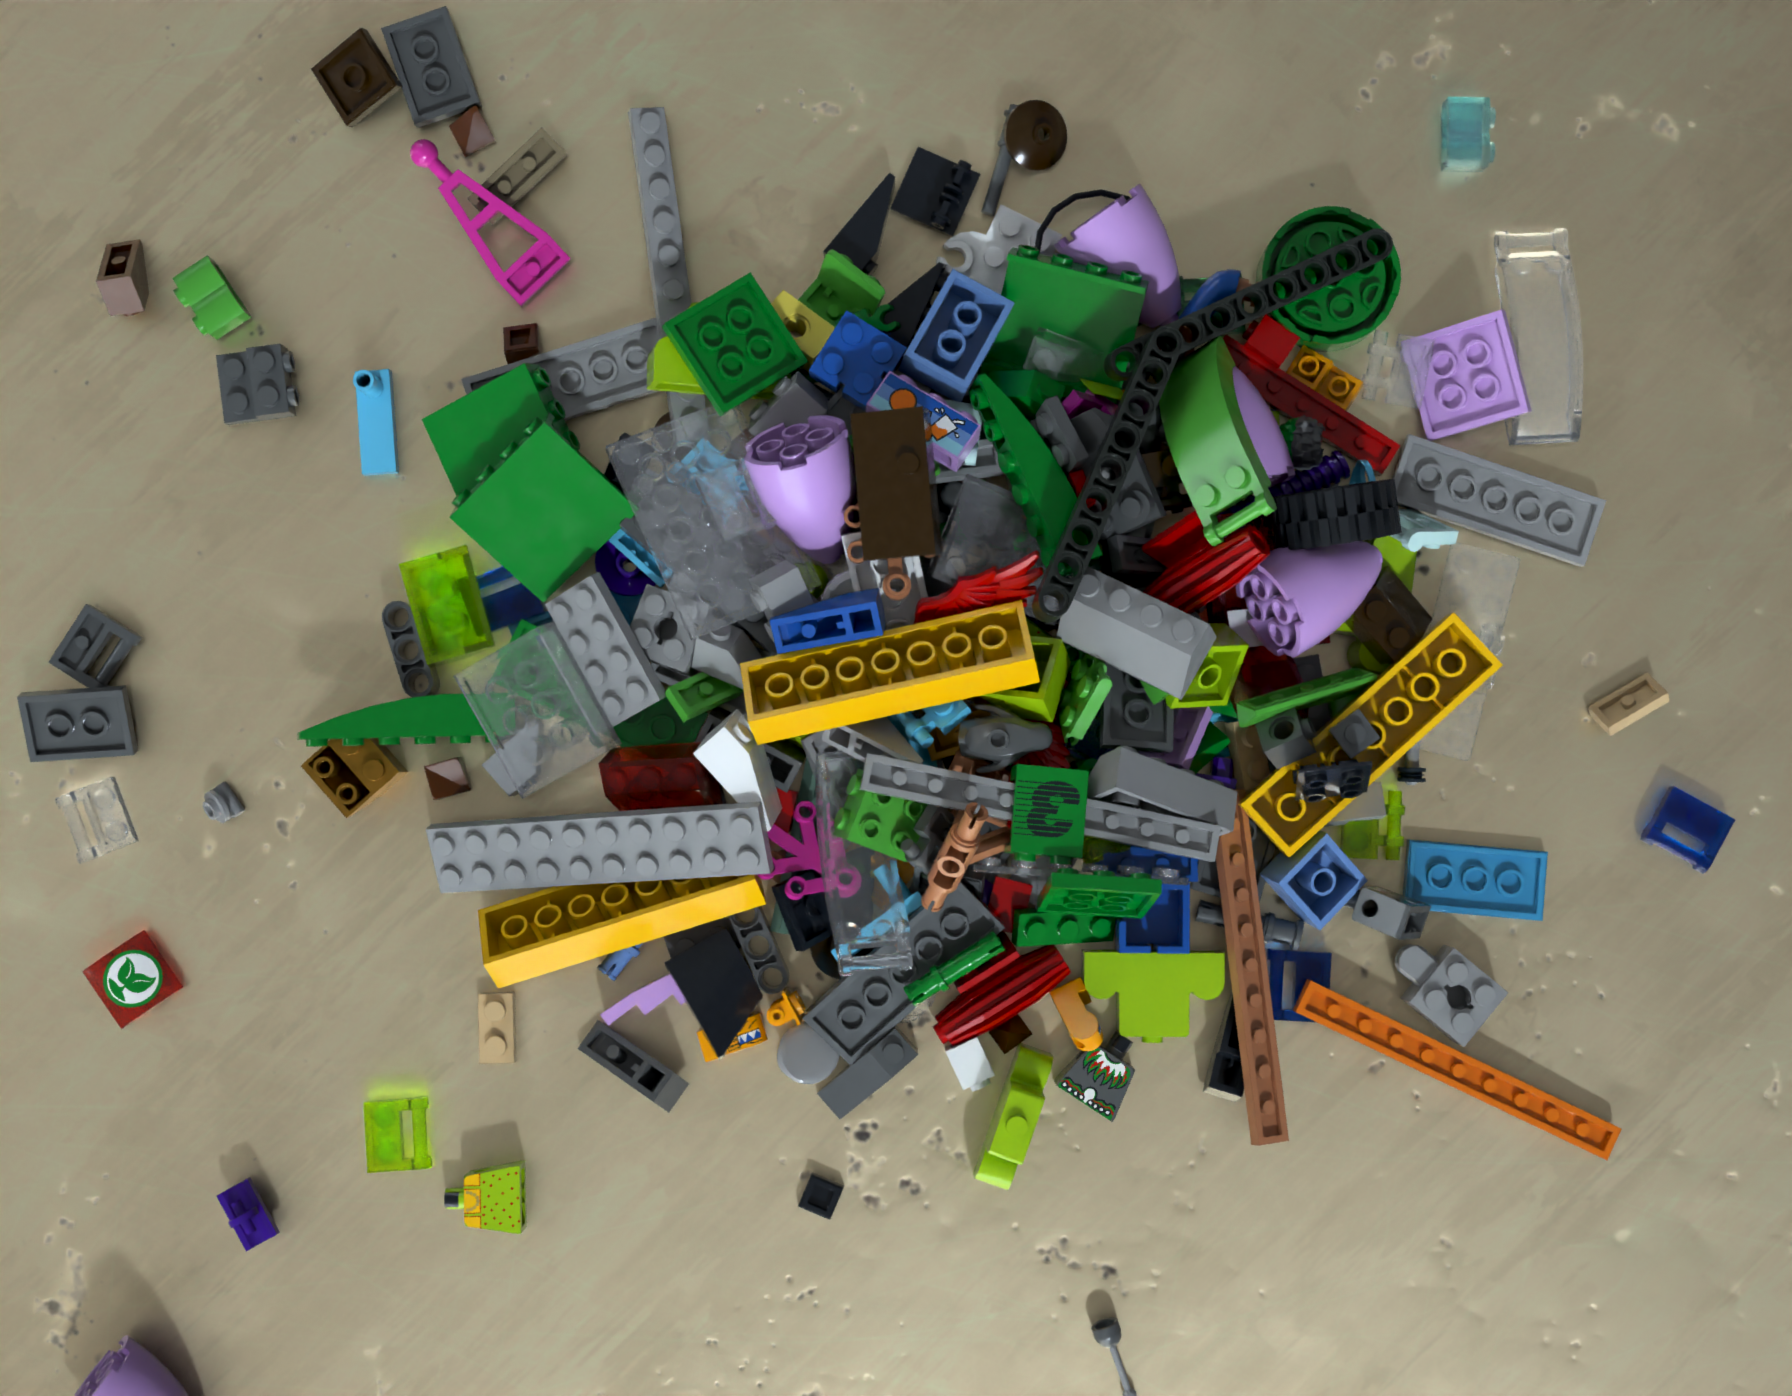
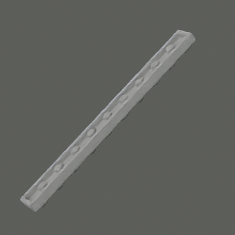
M664 107L630 108L628 118L660 340L667 336L662 328L663 324L686 311L691 305V297ZM666 391L674 447L694 446L702 438L709 443L710 434L704 395Z
M867 753L859 790L964 812L969 803L976 802L978 805L974 814H977L981 805H983L988 810L989 817L1012 821L1015 783ZM1087 798L1084 836L1215 862L1221 826Z

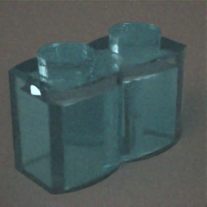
M1448 97L1442 103L1441 172H1483L1489 166V163L1494 161L1495 143L1490 142L1489 129H1493L1495 125L1496 111L1494 107H1490V97Z

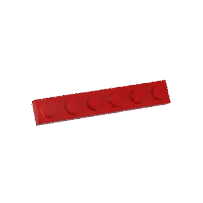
M1227 334L1224 336L1223 340L1235 366L1257 388L1268 406L1276 409V411H1279V413L1289 419L1303 415L1316 419L1326 429V431H1322L1321 437L1323 441L1356 462L1357 460H1368L1373 472L1378 476L1384 473L1401 445L1282 369H1277Z

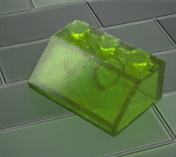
M467 545L399 564L427 665L441 666L471 657L496 646Z

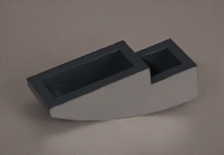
M1231 992L1213 1049L1203 1092L1236 1102L1243 1096L1244 1082L1233 993Z

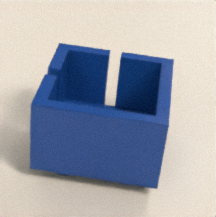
M846 310L810 367L809 375L812 379L836 394L840 389V383L845 385L842 390V397L866 412L867 402L883 381L881 376L884 373L885 378L889 371L895 374L907 351V347Z
M1162 882V894L1143 918L1122 917V919H1115V950L1118 953H1151V946L1148 944H1153V951L1156 953L1190 954V883Z

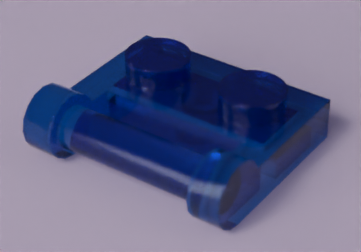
M503 566L473 578L468 575L459 579L460 587L480 637L516 624L521 619L526 620L546 612L542 601L522 583L478 599L477 590L514 577Z
M1669 786L1651 822L1643 830L1640 840L1650 846L1655 844L1692 864L1694 870L1704 874L1712 865L1735 819L1677 787ZM1668 824L1705 844L1703 850L1699 853L1662 833L1664 826Z
M1267 949V959L1270 960L1269 984L1274 1020L1315 1022L1294 1012L1293 1008L1307 979L1330 989L1332 953ZM1284 961L1294 962L1291 1009L1282 1008Z

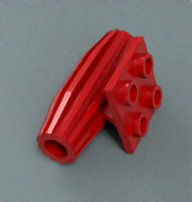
M1195 510L1142 545L1144 553L1168 568L1143 593L1187 614H1192L1240 583L1270 555L1269 545L1255 526L1247 525L1224 537L1225 541L1214 547L1205 538L1203 533L1204 527Z
M1001 931L997 934L1006 950L957 979L954 984L960 994L935 1016L938 1023L932 1027L941 1042L945 1044L949 1041L952 1046L961 1044L994 1030L1040 1001L1071 973L1055 945H1045L1020 956L1005 932Z

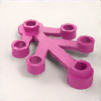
M801 801L795 807L793 816L799 823L803 844L773 824L772 828L767 832L768 839L794 857L777 860L772 857L774 866L772 873L758 874L757 876L768 880L777 874L813 869L823 877L807 881L799 876L790 878L784 888L788 898L798 900L804 895L829 891L833 896L840 899L852 897L860 888L861 877L853 866L847 864L842 838L831 837L828 833V828L834 827V821L827 823L822 830L823 839L829 843L831 864L820 855L813 818L816 815V807L810 801ZM799 808H807L810 811V817L805 818L801 816ZM839 875L847 876L849 878V885H842L838 879ZM791 883H798L802 888V892L799 894L794 893L790 888Z

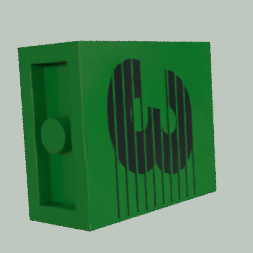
M1024 764L1011 766L1010 781H1015L1010 844L1005 845L1004 853H1014V860L1036 862V856L1050 857V864L1071 865L1072 859L1082 858L1089 771Z

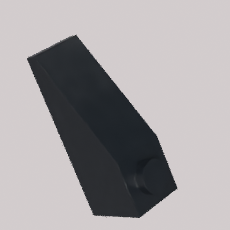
M889 173L826 247L823 251L824 258L829 250L833 249L838 253L848 256L857 268L866 275L872 276L878 267L876 261L879 256L894 193L895 176Z

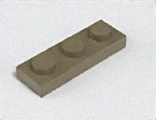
M541 127L481 186L510 207H513L567 154ZM474 193L467 198L479 212L488 205L487 202ZM498 212L489 222L494 225L504 215Z

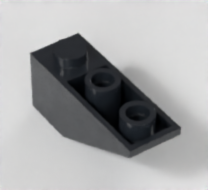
M942 262L936 264L888 303L893 305L894 310L885 314V323L888 325L896 321L900 323L901 327L894 332H881L908 349L920 324L932 306L930 302L935 291L940 292L949 276L948 273L944 272L946 264Z

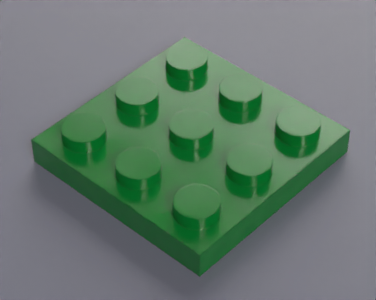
M751 272L665 322L662 326L664 332L720 417L808 362Z
M1060 868L1057 869V873L1052 872L1037 897V912L1143 918L1162 894V879H1151V875L1147 873H1132L1129 877H1117L1114 872L1106 870L1094 871L1093 875L1079 874L1077 869Z

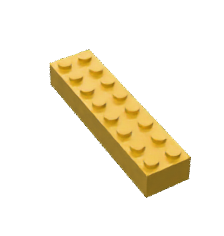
M1022 600L885 630L882 636L797 650L740 663L747 721L757 745L1040 683Z
M1454 612L1447 614L1400 660L1391 664L1377 677L1375 682L1360 692L1316 732L1317 737L1312 739L1316 753L1280 769H1275L1246 795L1238 805L1285 856L1291 857L1356 798H1342L1338 795L1326 797L1322 801L1313 803L1306 802L1305 800L1295 801L1296 784L1293 783L1292 770H1298L1301 765L1317 764V767H1320V763H1325V766H1331V762H1336V765H1338L1339 761L1357 759L1358 762L1372 761L1368 786L1371 785L1502 667L1503 664ZM1356 709H1360L1380 738L1355 757L1349 759L1328 730Z
M757 875L549 887L478 910L483 965L496 986L502 988L765 905L767 903L762 880Z

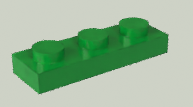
M1037 908L1014 909L1011 942L1016 947L1113 941L1115 917L1037 912Z

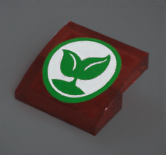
M145 930L82 971L121 1030L183 989L182 984Z

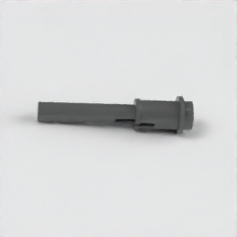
M1010 104L1009 110L1004 111L1006 120L1000 140L997 143L1001 148L981 211L986 215H995L1012 159L1005 145L1004 128L1008 116L1018 106L1016 104Z

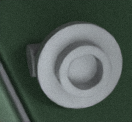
M223 782L213 790L205 793L203 808L207 816L212 820L216 819L220 823H224L245 811L227 782Z

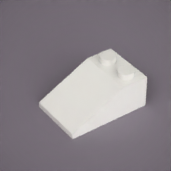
M736 709L705 736L693 754L737 803L762 802L768 832L782 809L764 744L757 745L747 721V714L744 713L742 715Z

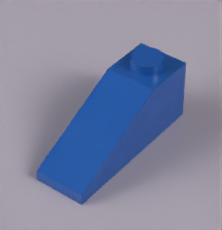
M879 588L842 594L771 617L769 620L777 654L884 635L886 625Z

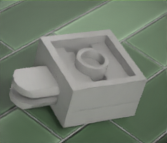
M673 574L667 591L646 584L630 628L649 662L692 677L698 673V670L691 668L696 637L717 611L701 604L702 596L675 574Z
M1408 944L1399 949L1395 956L1394 963L1397 970L1412 982L1410 987L1401 996V999L1450 1040L1463 1047L1466 1046L1508 994L1505 989L1453 947L1443 945L1437 954L1433 956L1419 945Z

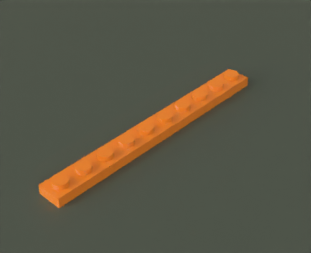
M1309 979L1306 980L1293 1008L1294 1012L1605 1160H1608L1622 1130L1607 1121Z

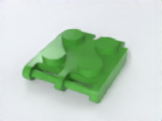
M1085 653L1082 660L1078 659L1074 664L1071 680L1066 689L1063 688L1056 711L1064 742L1068 743L1069 738L1072 746L1077 744L1079 739H1083L1112 687V680L1106 675V663Z

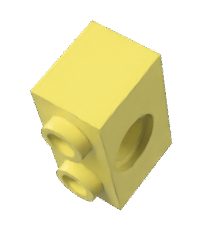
M782 290L771 305L789 332L795 331L802 335L801 337H793V339L808 360L801 368L809 373L810 367L835 327L785 290Z

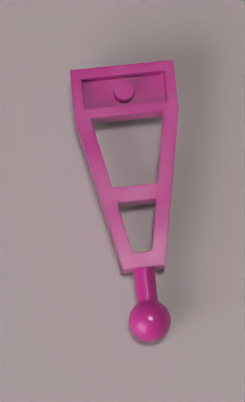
M421 139L411 146L410 157L412 161L419 167H428L443 183L438 187L439 191L495 279L521 307L571 260L544 230L459 169L452 173L438 159V150L433 142ZM461 184L488 203L471 221L452 193ZM498 212L505 215L538 240L505 272L502 271L478 233Z

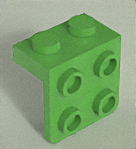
M831 249L825 255L817 279L798 301L836 327L834 322L841 319L846 310L853 314L866 308L870 310L873 316L881 304L885 290L875 277L866 275L853 264L848 256Z
M858 768L857 773L848 782L846 789L848 797L844 807L840 808L835 816V831L833 835L903 862H908L905 858V853L901 850V843L906 839H912L915 843L918 842L920 836L913 828L928 804L859 790L863 770Z

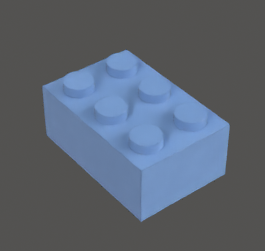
M952 269L905 352L898 370L951 400L961 402L1015 303Z

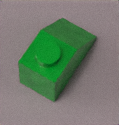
M1036 370L989 371L987 374L1029 422L1036 419L1035 414L1045 399L1057 395L1061 402L1066 387Z

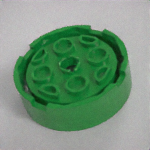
M1324 206L1304 211L1287 221L1269 242L1260 258L1255 281L1260 282L1369 230L1383 228L1371 218L1367 219L1345 207ZM1368 239L1367 249L1371 254L1376 255L1378 251L1377 245L1374 241ZM1394 244L1390 255L1385 259L1339 280L1335 286L1328 285L1267 315L1280 323L1289 332H1293L1300 337L1295 346L1300 348L1304 345L1314 351L1331 352L1359 343L1387 318L1399 294L1401 267ZM1337 254L1335 258L1336 264L1339 268L1345 270L1347 261L1343 255ZM1306 268L1304 272L1307 282L1315 284L1316 274L1310 268ZM1275 282L1273 285L1274 294L1278 298L1284 299L1285 288L1280 283Z

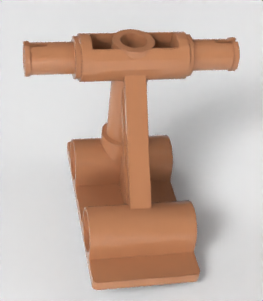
M960 750L956 751L948 770L1008 782L1010 773L1007 769L990 773H979L976 769L989 765L990 762L962 757ZM976 802L969 803L965 808V812L955 809L950 810L955 818L928 873L927 880L929 885L921 897V904L925 909L928 910L931 901H935L931 911L938 912L941 910L947 895L957 889L970 864L1005 850V845L1010 844L1011 828L1006 826L1007 820L989 817L988 810L983 805H981L978 813L974 814L978 805ZM985 821L1001 827L980 835V830Z

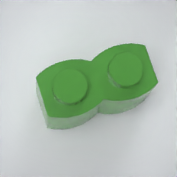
M208 255L173 277L178 287L173 290L184 307H192L196 314L192 320L204 336L209 333V335L218 340L251 318L247 308L233 290L219 266Z

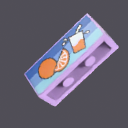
M889 371L867 402L866 412L921 406L929 409L934 460L957 472L979 440L981 425L978 424L971 414L965 411L958 412L948 406L941 396L935 393L928 394L919 389L916 383L905 375L898 376Z

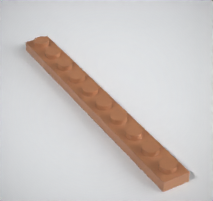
M1244 788L1233 789L1238 792L1234 830L1219 836L1216 863L1251 1145L1260 1146L1289 1141L1249 816L1238 805L1246 796Z

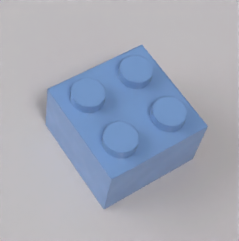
M1321 830L1291 857H1287L1280 852L1260 873L1262 878L1300 920L1318 930H1321L1368 881L1332 838Z

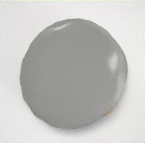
M806 1022L791 1027L783 1035L777 1051V1063L781 1071L793 1081L801 1084H815L826 1079L837 1066L840 1057Z

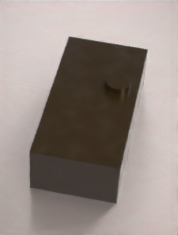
M921 406L850 414L863 561L942 555L930 410Z

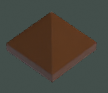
M1017 1014L994 1030L989 1031V1034L1002 1052L1006 1054L1031 1036L1032 1032L1019 1014Z

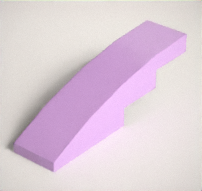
M666 974L633 991L601 1013L600 1016L609 1026L635 1005L646 1015L672 994L681 1005L685 1001L671 975Z

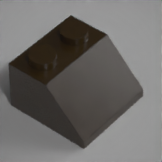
M1385 566L1363 602L1345 623L1380 664H1391L1400 660L1422 639L1432 617L1391 568Z

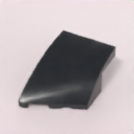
M863 846L845 853L847 864L853 866L861 877L859 890L850 898L840 899L833 896L829 891L807 894L801 899L792 900L787 897L784 890L790 878L771 887L796 951H805L830 936L846 937L872 922L873 905L871 903V895L873 893L874 879L870 878V857L874 855V850ZM808 869L792 876L802 877L805 881L823 877L813 869ZM839 875V882L845 886L849 885V878L845 875ZM791 883L790 888L794 893L799 894L802 892V888L798 883Z
M726 927L665 962L666 969L682 993L685 1003L700 1025L703 1035L719 1060L725 1056L728 1047L738 1032H741L747 1023V1018L763 998L757 982Z

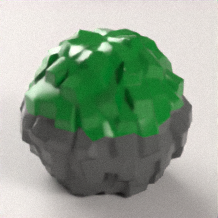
M1303 415L1288 419L1286 423L1280 425L1293 467L1296 470L1303 471L1319 466L1324 451L1321 448L1322 431H1326L1323 424L1318 423L1316 419Z

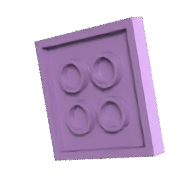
M1501 309L1401 342L1427 440L1434 441L1532 412L1505 310Z

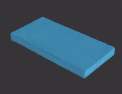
M1407 839L1403 895L1431 905L1430 911L1543 921L1548 852Z

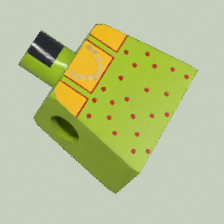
M525 1160L469 1171L464 1176V1188L445 1189V1209H464V1223L467 1227L521 1234L527 1227Z

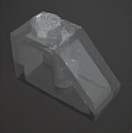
M1039 327L1032 340L1023 369L1036 370L1055 381L1084 384L1080 380L1081 378L1094 382L1105 351Z

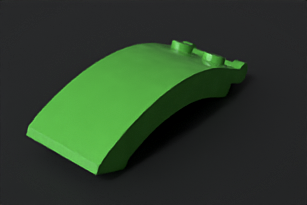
M1222 336L1210 340L1175 364L1159 401L1166 439L1177 471L1204 527V536L1214 547L1225 541L1224 537L1258 516L1262 514L1267 516L1277 509L1276 503L1268 489L1271 486V481L1253 446L1240 412L1233 382V367H1235V363ZM1254 494L1255 502L1220 523L1218 522L1217 515Z

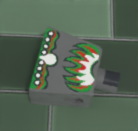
M1363 886L1344 905L1354 910L1352 920L1399 940L1420 938L1431 905L1378 886Z
M1115 1031L1105 1048L1100 1045L1093 1051L1081 1050L1055 1078L1056 1086L1113 1122L1135 1072L1133 1066L1123 1060L1133 1042Z

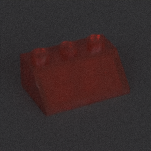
M701 742L611 748L598 763L605 797L619 811L722 804L718 781L693 754Z

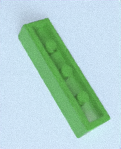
M1354 667L1239 701V703H1236L1239 726L1244 728L1260 723L1294 707L1297 711L1357 694L1375 682L1377 674Z

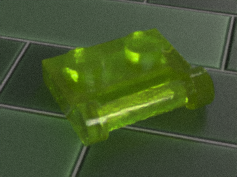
M427 1096L373 1100L363 1103L367 1173L421 1170L432 1167V1156H428L426 1109L429 1108ZM412 1110L414 1157L405 1158L402 1111Z

